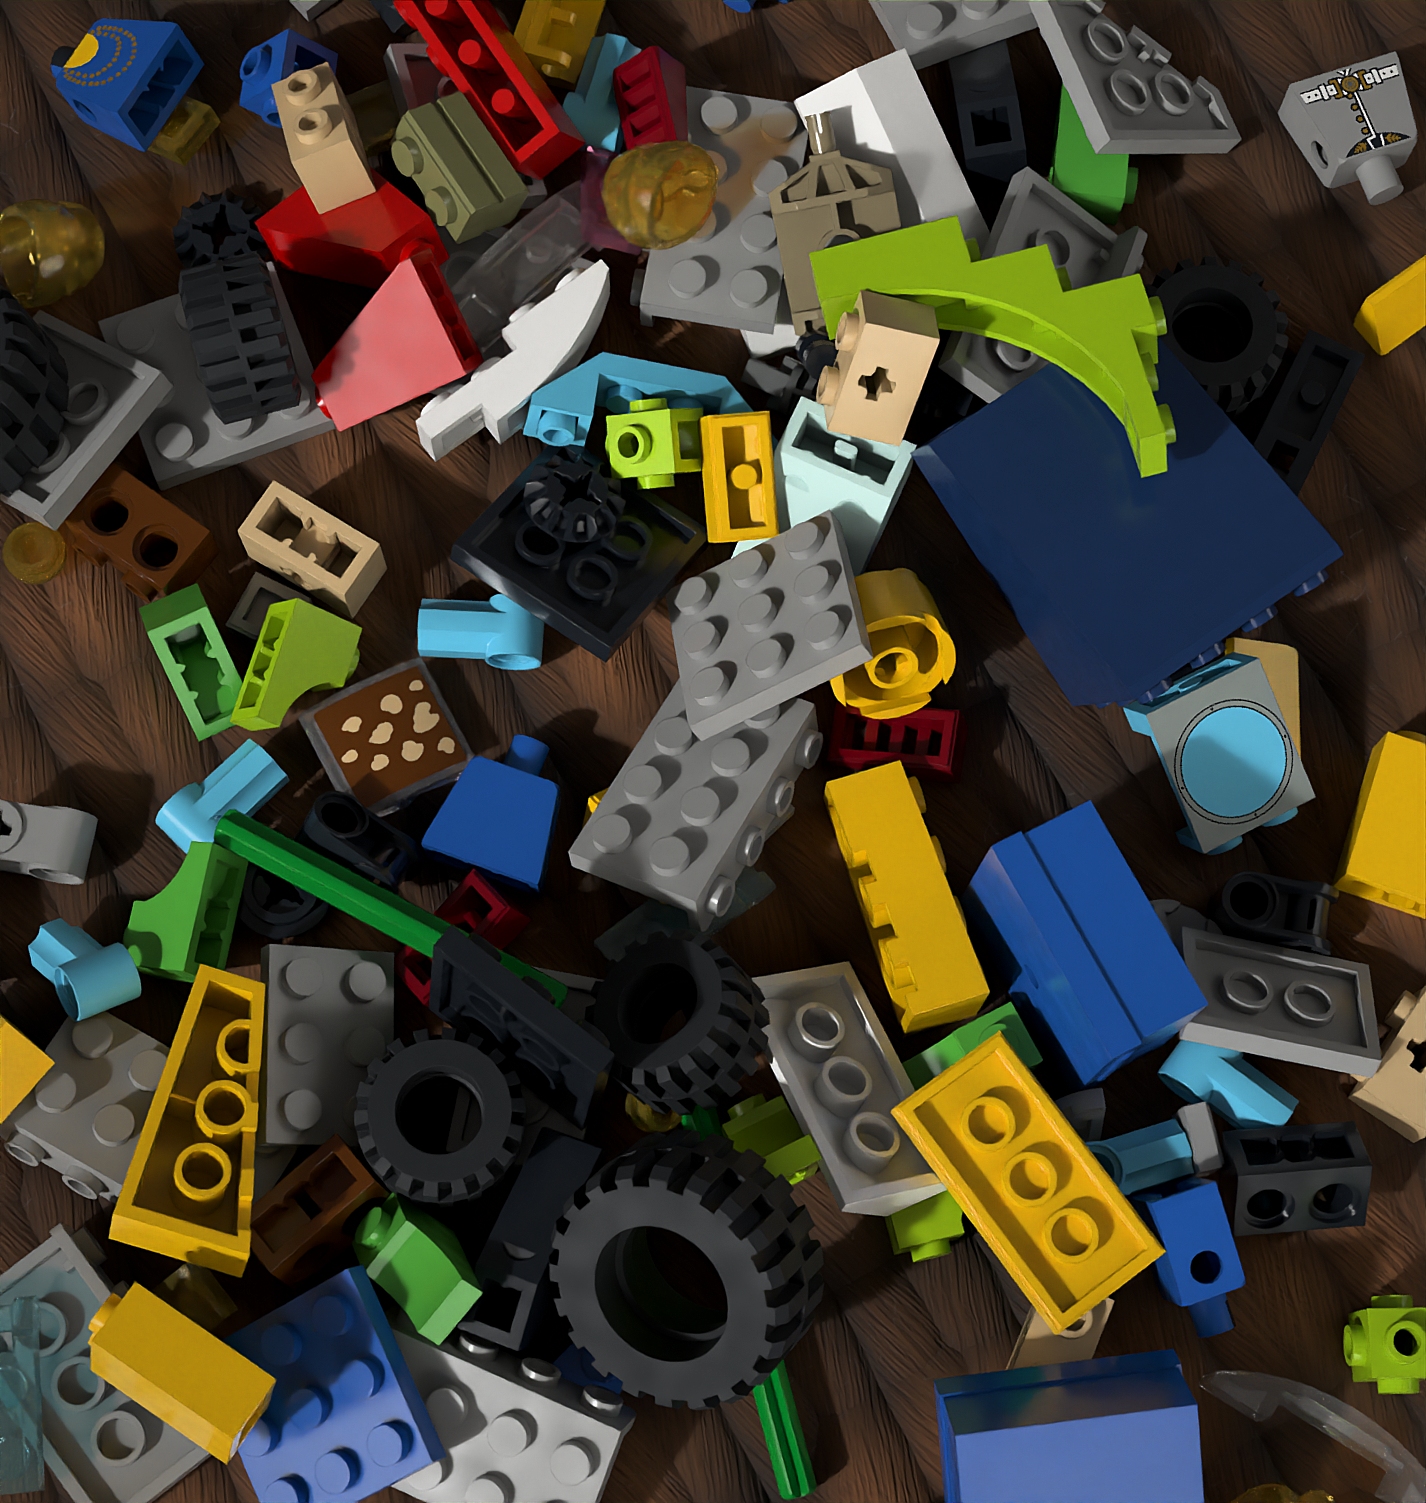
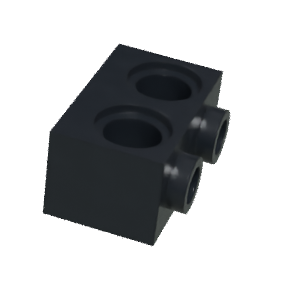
M1355 1121L1223 1131L1221 1152L1224 1164L1219 1170L1218 1190L1233 1236L1365 1226L1373 1165Z

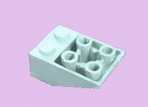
M801 396L773 455L779 534L830 509L841 523L854 577L864 574L911 473L914 459L910 453L916 449L917 445L902 439L900 446L827 431L824 405ZM769 539L738 541L731 558Z

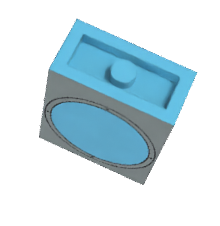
M1232 652L1174 681V685L1154 700L1140 705L1138 700L1123 707L1132 730L1150 736L1188 824L1187 827L1175 832L1182 845L1203 854L1207 853L1208 855L1229 851L1242 842V834L1260 825L1268 827L1288 821L1298 813L1297 806L1316 797L1263 666L1257 657Z

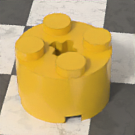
M897 568L892 571H873L858 575L854 579L874 659L830 679V685L838 701L845 707L847 703L859 708L862 716L873 719H890L910 714L921 709L932 700L929 692L938 685L942 678L946 685L952 676L956 663L953 641L930 591L918 580L917 575L912 570Z

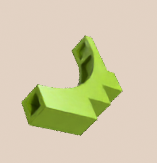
M957 215L809 253L816 291L829 340L836 338L837 327L842 314L845 311L853 312L860 290L934 306L938 329L969 332L1013 344L1058 365L1083 382L1107 404L1125 426L1141 478L1167 472L1166 445L1176 442L1175 426L1168 404L1165 403L1157 406L1152 393L1159 389L1154 365L1158 363L1157 336L1166 334L1167 327L1161 301L1158 296L1148 298L1140 273L1072 290L1067 268L1065 266L1054 267L1047 244L982 260L976 238L964 239Z

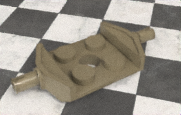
M831 111L819 113L822 133L819 132L816 114L804 116L813 155L809 156L810 163L768 193L794 331L797 336H801L810 330H820L828 333L816 291L809 253L825 249L826 243L836 235H847L857 241L902 229L891 168L841 156L840 150H836L830 115Z

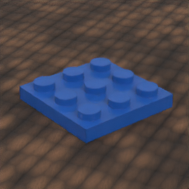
M363 1265L344 1270L221 1340L277 1379L267 1409L238 1448L239 1455L260 1503H359L447 1457Z

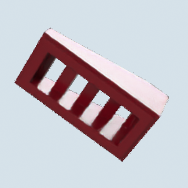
M650 46L613 70L614 93L635 184L643 189L689 163L685 66L660 47ZM666 140V145L653 152L655 146Z
M836 701L827 762L829 765L868 770L900 760L907 778L916 776L919 780L959 784L968 732L967 723L960 710L921 708L896 718L873 719L862 716L859 708L847 703L845 707L841 702ZM856 721L867 723L863 750H852ZM882 725L892 727L888 752H878ZM908 730L918 731L914 754H905ZM934 734L942 735L939 756H931Z
M475 868L434 912V915L460 929L469 923L474 928L471 933L478 934L500 950L514 940L533 920L499 883ZM490 906L492 910L484 917L481 912ZM405 945L394 957V971L425 1006L429 1007L431 977L419 965L428 956Z

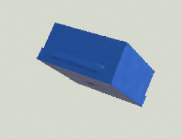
M1091 800L1025 834H1022L1020 831L992 845L959 900L963 912L1066 1095L1096 1087L1111 1073L1157 1050L1208 1005L1206 998Z
M1174 1349L934 1379L945 1503H1204L1198 1404L1182 1376V1364Z

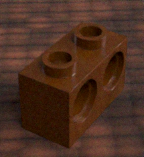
M113 461L65 519V522L76 538L71 544L72 547L98 568H102L108 562L124 573V576L120 579L121 582L147 603H151L155 597L161 599L193 585L220 553L209 529ZM114 514L128 515L126 523L120 529L112 532L100 530L103 522L108 517ZM165 548L178 550L175 559L170 564L163 567L149 565L151 557L157 551Z
M335 1133L251 1206L250 1248L271 1274L298 1292L352 1245L351 1242L355 1239L357 1227L363 1217L371 1209L381 1207L392 1192L386 1188L379 1177L373 1174L365 1159Z

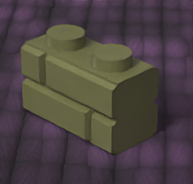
M461 91L440 98L434 104L429 102L408 110L402 116L390 142L394 163L404 176H412L425 196V205L429 216L438 226H445L457 244L477 237L485 230L489 232L504 226L516 217L530 191Z

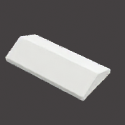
M905 48L855 68L794 101L807 131V122L804 116L816 114L819 132L822 133L819 113L831 111L830 115L836 150H840L841 156L891 168L902 229L957 215L964 239L975 237L980 254L982 255L990 232Z
M850 962L752 978V981L761 989L765 997L761 1004L769 1011L770 1024L761 1029L769 1037L764 1053L803 1134H810L822 1157L817 1163L840 1211L889 1216L947 1190L890 1113L895 1106L916 1091Z

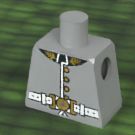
M1396 51L1289 85L1278 115L1324 186L1336 188L1359 180L1371 205L1390 201L1403 191L1404 187L1396 172V168L1405 164L1417 142V128Z

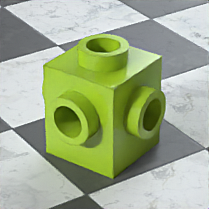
M667 398L630 401L629 414L606 416L608 434L605 441V449L611 465L612 479L636 478L637 490L675 486L674 474L702 471L698 419L703 417V408L668 409Z
M1411 1295L1371 1297L1372 1308L1348 1314L1349 1325H1346L1344 1328V1355L1348 1366H1352L1353 1382H1377L1378 1394L1420 1393L1419 1381L1426 1380V1308H1413V1297ZM1398 1330L1403 1332L1404 1355L1399 1353L1394 1346V1336Z

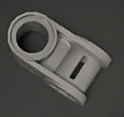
M0 799V813H2L0 814V830L2 825H6L11 832L9 836L0 835V871L31 875L61 884H83L98 819L87 812L68 807H42Z

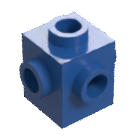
M289 28L247 52L240 68V78L243 84L239 106L260 115L267 124L282 128L271 84L284 80L297 71L308 70L325 62L329 63L335 75L338 53Z

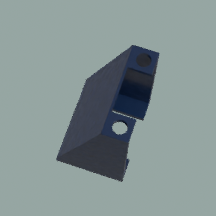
M1157 336L1158 363L1154 364L1159 389L1152 393L1157 406L1165 403L1168 404L1176 432V442L1166 445L1167 472L1141 478L1125 426L1107 404L1083 382L1052 362L980 410L960 419L910 453L1072 706L1095 704L1098 709H1101L1113 702H1116L1118 707H1122L1135 699L1138 700L1140 705L1154 700L1174 685L1170 678L1171 674L1187 663L1192 668H1197L1214 659L1226 649L1222 641L1223 638L1239 627L1244 632H1249L1270 620L1278 613L1274 606L1276 601L1291 591L1295 597H1298L1322 584L1329 578L1325 567L1344 555L1336 541L1159 336Z

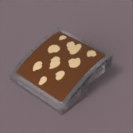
M421 657L360 681L302 712L298 718L336 791L346 792L355 797L365 808L378 817H383L409 807L417 795L458 780L469 761L474 757Z

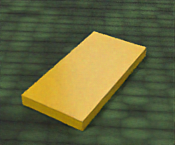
M1000 1030L890 1111L1054 1335L1064 1331L1166 1252Z

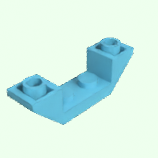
M602 352L532 393L523 435L537 437L541 441L554 446L573 444L584 447L593 417L594 405L607 407L616 414H629L630 401L667 398L668 409L703 408V416L754 411L725 376ZM771 433L774 455L779 442Z

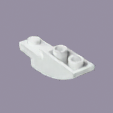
M602 259L587 270L577 268L568 273L558 283L555 292L539 304L528 303L516 310L506 322V327L502 329L506 356L502 359L499 356L488 359L475 370L469 383L452 395L450 392H445L436 396L423 408L421 417L415 421L420 443L435 462L484 427L490 431L501 445L525 425L532 393L576 368L601 323L610 296L609 268Z

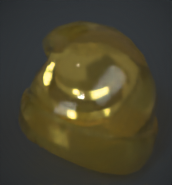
M688 141L648 142L633 147L611 161L603 178L602 200L608 219L619 235L623 236L628 243L643 249L665 250L684 243L701 230L712 212V206L716 201L719 169L710 155L706 153V150Z
M34 198L15 202L0 213V264L12 295L23 308L33 309L48 306L57 302L61 297L76 293L86 287L101 268L106 249L105 236L92 211L84 205L66 201L50 202L46 199Z

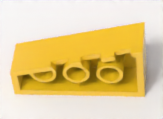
M898 760L826 782L823 799L902 1038L976 1016L990 990L980 961L976 957L969 939L961 904L958 898L952 895L944 873L947 869L941 845L935 835L929 836L921 815L926 813V804L916 776L907 778L902 763Z
M200 964L113 1212L109 1239L242 1278L250 1255V1220L254 1188V1152L259 1106L258 1085L261 1067L265 983Z

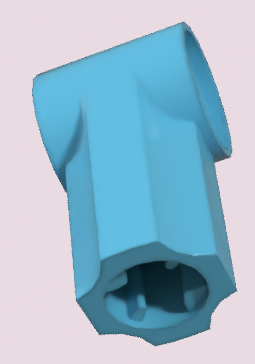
M609 33L602 37H592L575 93L568 92L562 106L586 142L578 151L614 160L617 159L621 150L624 132L614 93L613 70L641 52V49L632 45L625 37Z
M496 594L490 597L489 602L422 598L417 628L418 652L420 656L485 659L487 664L507 670H530L540 667L542 663L544 621L505 595Z
M249 738L201 784L196 782L188 784L175 793L163 805L155 821L187 854L191 841L217 844L213 839L216 826L229 809H236L252 817L290 780L274 759L260 745Z
M62 918L41 925L36 939L28 945L32 966L55 985L57 995L64 1010L75 1022L136 999L141 995V981L136 965L128 950L119 942L103 947L79 926H70Z
M1181 1040L1157 1072L1160 1080L1179 1097L1191 1104L1206 1102V1105H1209L1212 1111L1238 1130L1282 1127L1290 1118L1299 1100L1242 1059L1244 1053L1241 1051Z
M1176 1119L1101 1142L1085 1143L1124 1196L1194 1174L1192 1151L1186 1134L1180 1128Z

